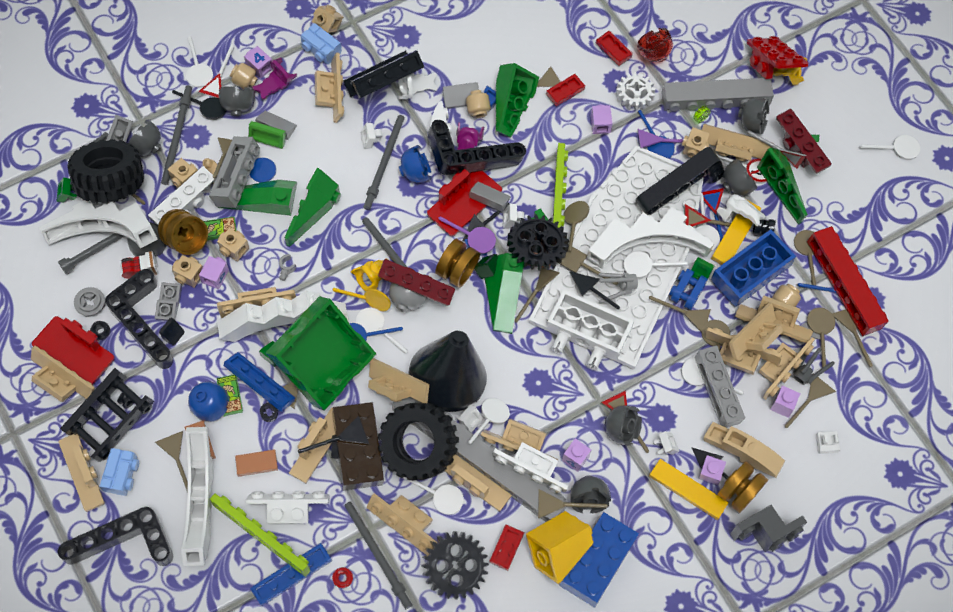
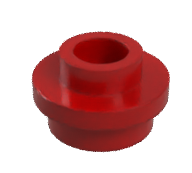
M345 567L335 570L332 576L334 585L342 589L349 587L353 582L352 572ZM341 575H345L347 577V579L344 582H341L339 580V577Z

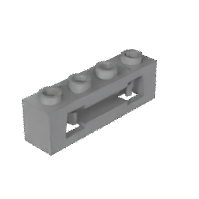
M233 137L209 194L216 207H237L250 172L253 169L254 162L260 152V147L253 137ZM237 146L238 151L235 152L236 156L234 157L233 152ZM221 181H223V188H219Z
M718 346L699 350L694 358L720 425L728 428L741 424L745 419V415Z

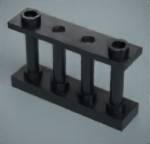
M405 50L343 80L350 97L357 94L359 98H362L424 68V64L417 50L409 54Z
M116 368L108 374L60 428L69 436L77 434L95 450L90 457L99 462L108 458L111 448H114L143 414L150 411L152 404L155 402L146 395L141 399L124 384L127 376ZM116 389H119L136 404L129 414L110 398V395ZM105 404L123 420L115 429L97 414V410L101 405ZM90 419L109 435L101 445L83 429V425Z

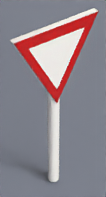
M234 45L230 46L218 75L200 89L198 93L219 98V89L222 87L221 76Z

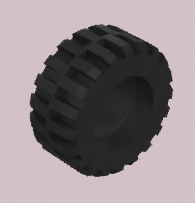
M99 140V142H91L87 146L83 145L71 155L67 164L73 191L78 197L87 202L107 204L112 201L113 203L118 202L120 199L124 200L130 194H135L144 181L139 151L130 143L122 140Z
M417 402L399 406L394 409L393 413H389L386 416L387 421L382 422L380 429L383 431L378 434V440H381L378 450L379 452L383 451L384 456L381 459L383 463L388 462L389 466L387 468L391 472L396 471V476L400 478L406 477L407 480L420 481L443 473L447 469L446 467L452 464L454 461L452 457L458 451L455 445L459 443V437H455L456 425L451 424L453 419L450 415L444 414L445 410L440 407L437 408L431 403ZM414 422H421L427 425L434 437L433 451L424 460H415L410 457L403 445L404 432Z

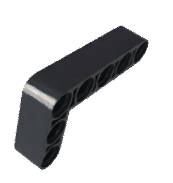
M434 120L427 134L437 168L444 175L461 173L464 169L468 172L517 166L526 154L525 146L519 142L455 150L448 126L443 120Z
M706 147L641 193L635 201L645 214L651 215L706 176L711 183L719 181L723 177L724 172L722 161L711 147Z
M142 269L106 296L105 303L113 316L159 368L167 369L173 364V357L168 347L132 308V306L157 287V280L150 269ZM145 279H151L149 282H144ZM135 290L134 293L128 294L129 291ZM115 302H120L118 305L112 306ZM131 315L129 319H124L125 316ZM143 328L141 332L136 333L137 329ZM152 341L155 342L154 345H152V346H147V344H148L149 342H152ZM162 355H167L164 360H159Z
M142 507L62 543L57 551L58 556L65 563L72 565L143 534L150 554L158 565L167 566L173 560V553L159 518L150 507ZM146 515H152L150 521L143 522V518ZM126 524H133L130 530L124 531ZM113 532V536L110 539H104L106 533ZM153 533H159L158 539L150 540ZM92 540L93 545L90 548H85V544ZM68 550H74L70 557H65ZM161 551H167V555L163 559H158V554Z

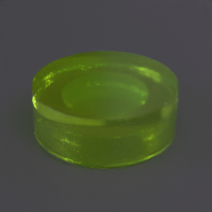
M702 106L695 112L693 119L697 123H702L710 115L711 110L707 106Z

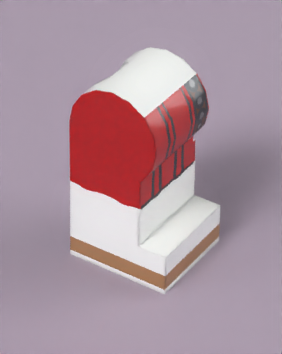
M153 251L145 252V255L135 258H124L120 261L123 278L129 279L142 269H150L154 275L158 274L157 259Z

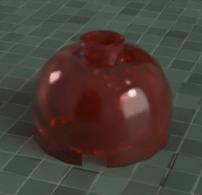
M658 28L659 31L655 33L651 30L638 40L639 46H637V49L644 59L650 62H662L667 59L673 50V39L668 29Z

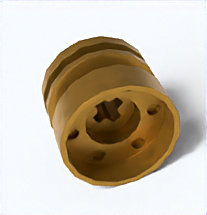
M183 209L168 211L162 216L158 224L157 231L160 240L183 255H192L199 252L207 242L208 229L204 221Z

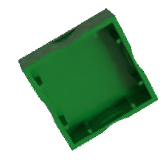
M321 296L265 352L314 407L324 411L344 390L347 383L359 374L377 354L366 340L351 327L347 318L332 300Z

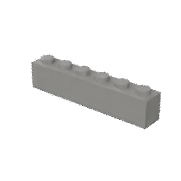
M765 78L664 83L662 89L664 111L670 110L673 112L678 110L743 108L745 103L753 98L769 99L771 104L774 97L771 79Z

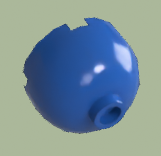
M419 145L411 147L403 153L401 166H399L401 175L406 176L413 183H422L432 179V176L428 175V173H431L429 162L425 153H420L419 149L422 148Z
M211 381L202 382L196 385L189 394V409L202 421L214 422L220 419L228 409L226 408L229 402L228 392L217 383Z

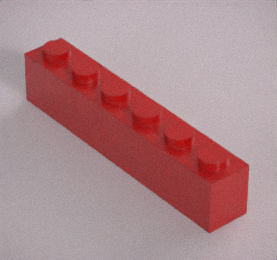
M832 226L813 232L807 243L862 337L881 330L889 322L887 315L881 309L877 298L872 294L866 280L863 279L857 265L853 262L848 250L842 244L838 233L835 232Z

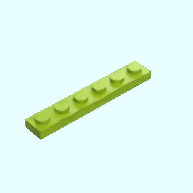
M558 143L552 223L558 221V228L564 227L565 216L561 215V211L565 210L566 199H562V194H566L567 183H563V177L567 178V166H564V161H568V150H565V143Z
M214 493L210 501L216 509L304 577L309 574L311 570L306 558L300 554L297 557L292 553L293 549L288 544H280L277 541L278 538L271 531L268 530L266 533L261 529L262 525L255 519L249 520L245 517L247 514L241 508L237 507L235 509L231 506V501L224 495L219 497Z

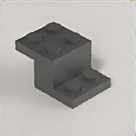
M771 504L737 524L730 536L733 541L739 538L743 541L753 534L764 552L770 549L774 552L782 547V544L787 539L789 542L796 539L804 531L803 527L807 521L802 515L785 525Z

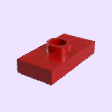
M610 30L596 39V44L618 66L626 62L633 55Z
M573 74L546 90V95L557 107L585 90L586 86L576 74Z
M505 525L489 563L508 571L524 536V532Z

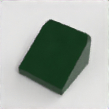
M497 254L485 256L475 265L474 269L481 279L495 274Z

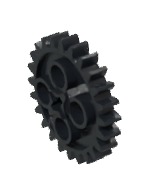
M528 215L527 220L521 218L520 223L515 222L514 227L510 228L507 238L508 252L512 253V259L517 258V264L524 262V268L527 265H531V270H533L537 266L538 270L541 271L542 266H544L548 270L549 265L556 267V262L561 263L562 258L566 257L569 247L568 233L563 232L564 227L558 228V221L552 223V218L547 221L545 220V215L541 219L537 215H535L534 219Z
M457 531L452 532V537H450L448 532H445V539L437 536L438 543L431 541L430 543L433 548L425 549L429 555L422 556L423 559L427 560L426 564L421 565V567L427 568V571L422 575L429 576L426 584L433 583L432 591L439 588L438 595L441 596L445 592V598L447 599L451 597V594H453L455 600H458L459 594L462 598H466V592L471 595L474 594L473 587L480 589L479 581L485 582L481 576L482 574H488L487 571L483 570L484 567L489 566V563L483 562V559L487 558L488 555L481 554L485 548L483 546L477 547L480 541L475 540L472 542V535H468L465 539V532H461L459 537ZM457 544L459 546V553L453 556L451 548ZM468 551V554L463 557L464 553ZM469 559H472L474 562L471 570H467L465 567ZM440 560L445 562V568L442 571H438L436 568ZM453 561L458 562V569L453 568ZM447 572H449V573L447 574L446 578H445V579H442V576H443L444 574H446ZM458 574L460 581L457 585L453 586L451 578Z

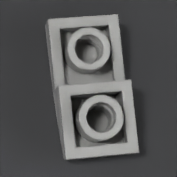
M161 283L155 319L169 320L172 317L175 320L181 296V284Z

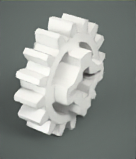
M634 72L633 76L628 73L626 78L621 77V81L617 84L616 94L618 95V101L623 100L622 105L628 104V109L632 106L635 107V110H638V106L644 109L646 104L650 105L651 100H654L656 90L653 87L654 82H649L650 77L643 78V73L640 76H637L636 72Z

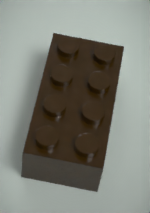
M373 402L333 407L332 416L336 437L359 416L369 444L336 441L343 491L382 486L384 475L381 454L378 450L379 441Z

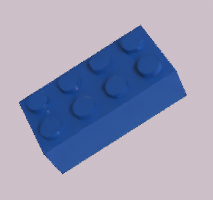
M770 229L714 270L711 281L737 307L791 267L796 255Z
M603 512L592 530V546L559 585L594 608L639 535L638 532Z

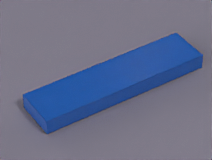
M239 352L224 361L225 368L280 412L294 403L295 397Z
M322 543L302 555L308 560V566L311 570L306 577L287 564L250 588L261 607L332 562Z

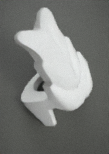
M433 72L428 75H415L412 73L399 79V90L405 95L398 96V98L412 99L416 91H424L425 89L436 91L437 86L433 82L436 78V73Z
M737 194L729 196L726 203L727 209L722 207L717 209L724 222H727L734 213L750 219L758 226L760 220L766 217L749 201Z

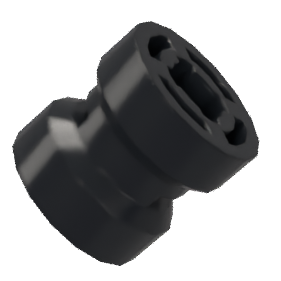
M760 220L758 226L754 224L753 234H765L770 229L774 232L776 220Z

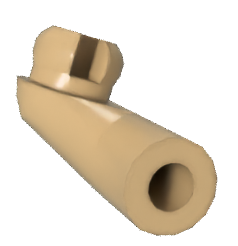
M205 158L202 162V165L213 175L218 164L209 158Z

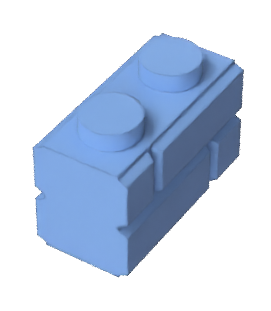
M316 23L312 24L300 36L302 48L307 52L311 51L319 62L324 61L329 65L335 53L341 54L342 52L341 43Z
M111 448L99 486L102 491L123 496L127 495L128 490L131 491L134 482L132 475L139 467V459H137L138 457L134 452Z

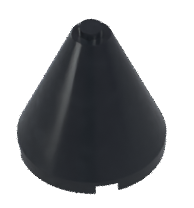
M458 330L418 350L411 360L408 371L409 375L429 384L427 403L434 404L435 407H440L445 412L465 410L470 404L477 402L481 398L487 382L485 367L466 333Z

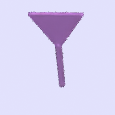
M637 129L640 148L659 142L682 143L684 140L665 139Z

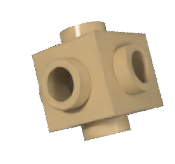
M331 5L319 6L314 11L312 22L316 23L327 33L337 32L344 16L336 12V8Z
M692 127L689 136L685 135L681 146H684L683 154L692 158L704 148L709 147V144L706 142L710 133Z
M182 158L167 169L172 183L177 188L198 171L192 163L188 164Z
M231 228L223 232L217 241L220 253L225 257L230 256L237 262L249 249L245 236L238 230L234 231Z
M182 255L179 260L177 259L174 262L172 272L177 282L183 285L186 283L195 288L200 280L199 274L203 267L195 258L191 256L188 258Z

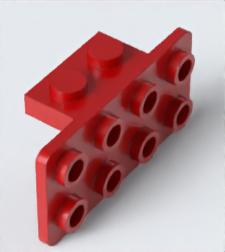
M777 36L747 39V44L753 49L752 56L750 57V66L765 79H772L774 67L784 69L808 67L809 62L803 56L796 53L795 50L791 49Z
M464 169L461 173H456L451 182L444 184L439 189V201L427 211V216L449 236H455L459 230L438 219L440 216L463 228L472 220L474 214L477 216L487 207V205L469 197L470 190L477 182L502 192V187L483 170L469 173Z
M58 316L53 317L32 341V346H37L39 349L46 351L49 356L60 361L69 370L74 371L79 377L93 385L114 361V355L100 346L96 334L90 330L87 332L83 330V326L76 320L70 321L67 318L63 320Z

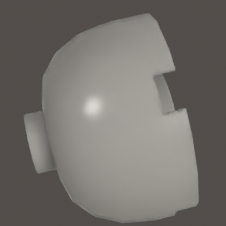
M391 283L389 297L397 305L396 309L400 311L416 310L423 305L427 298Z

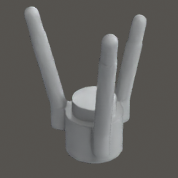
M598 274L600 277H611L599 279L600 283L619 282L620 288L624 289L621 292L608 296L607 298L610 300L625 294H631L632 289H637L638 287L636 274ZM601 299L599 302L604 303L606 301L604 299Z

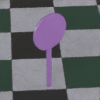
M441 216L438 218L440 221L468 235L469 247L479 251L480 254L490 252L496 244L495 234L486 227H477L469 232Z

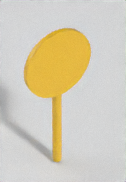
M337 288L332 289L334 292L365 299L372 308L379 311H387L391 306L389 298L383 292L376 289H368L364 295Z

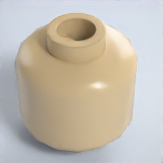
M245 63L236 64L230 73L232 83L242 89L244 87H253L258 80L255 77L256 70Z
M474 90L466 98L468 114L473 115L474 118L487 116L491 109L488 94L482 93L481 90Z
M787 284L779 286L772 299L796 307L801 300V296L799 295L800 291L796 287Z

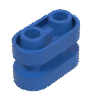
M687 269L686 271L682 270L678 277L680 281L678 286L674 285L669 295L672 296L671 301L677 304L680 299L686 301L684 307L692 310L708 278L701 275L699 280L693 277L695 272ZM689 284L694 286L690 295L685 293Z

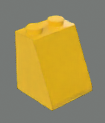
M564 511L526 533L534 567L557 584L560 583L593 544V532L589 524Z

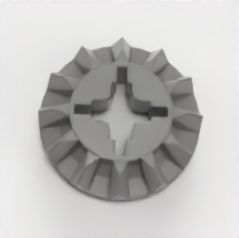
M94 287L80 290L74 298L75 309L85 317L89 315L94 316L96 313L101 312V309L105 306L103 293ZM85 298L90 301L93 300L94 306L87 305Z

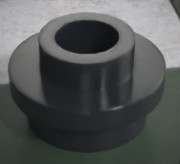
M96 321L92 324L90 331L97 335V340H103L110 334V327L104 321ZM99 329H104L102 333H97Z

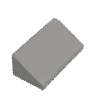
M478 82L443 87L445 108L467 106L466 98L471 95L472 91L479 90Z
M266 110L255 119L257 123L285 130V139L287 140L297 127L296 124Z
M115 115L106 141L115 139L116 141L122 140L126 142L133 121Z
M480 182L473 186L469 195L470 198L501 212L504 211L511 196Z

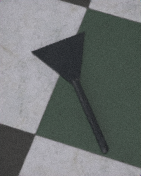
M358 416L339 436L299 449L298 453H303L338 440L369 444Z

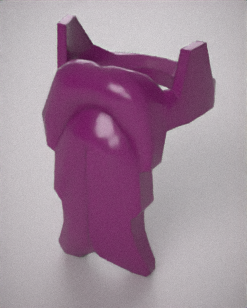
M282 58L270 61L273 71L269 74V77L264 79L261 84L252 87L253 90L261 93L262 99H266L268 95L277 92L279 89L286 88L297 77L296 73L289 74L280 65L283 62Z
M458 122L456 136L457 143L459 144L457 150L475 148L479 140H483L485 127H482L480 133H478L474 128L463 127L460 129V122Z

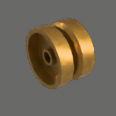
M456 238L448 245L440 257L435 274L443 279L450 277V283L460 288L473 273L474 267L479 261L480 252L472 247L466 249V244Z
M747 461L731 474L718 493V496L724 501H729L737 494L738 496L732 502V508L739 514L768 482V479L761 473L756 474L750 481L749 477L753 474L754 467Z

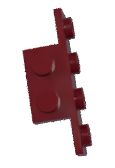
M792 109L777 115L776 120L785 131L783 138L785 148L792 152L806 155L800 164L803 168L810 165L814 172L818 174L831 167V161Z
M387 259L383 260L378 273V277L446 306L450 305L455 292L454 287Z

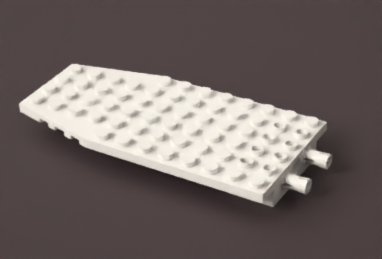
M636 146L622 161V164L612 172L611 176L602 183L597 192H594L587 203L590 209L589 214L583 221L577 223L572 247L587 255L590 247L614 218L624 221L631 228L643 213V210L635 201L636 198L682 164ZM703 178L651 214V216L657 222H660L671 207L684 213L685 204L698 212ZM648 243L621 252L603 268H600L587 258L583 263L601 273L624 274L627 273L624 269V260L632 252L640 251L646 253L651 258L652 263L684 262L690 248L671 243ZM557 263L554 271L560 274L546 285L529 318V323L557 335L551 346L553 352L556 349L558 350L557 354H562L568 340L593 351L586 363L591 368L594 362L593 370L598 369L603 356L635 369L664 306L650 300L649 296L666 302L682 266H652L648 275L637 278L638 287L637 289H632L631 294H625L612 299L614 303L620 306L618 310L608 302L600 303L599 301L602 298L591 290L582 296L569 273L571 270ZM583 266L577 271L579 274L604 279ZM598 282L593 286L606 297L624 290L620 288L619 282L618 285Z

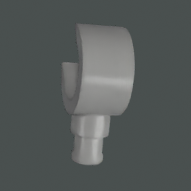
M290 254L283 255L279 260L281 269L279 279L285 281L289 273L296 270V264L290 267L283 266L284 262L291 259Z

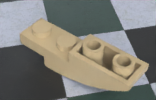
M712 422L704 436L705 442L740 457V462L744 463L747 461L755 469L777 478L785 463V460L768 446L731 426L728 429Z

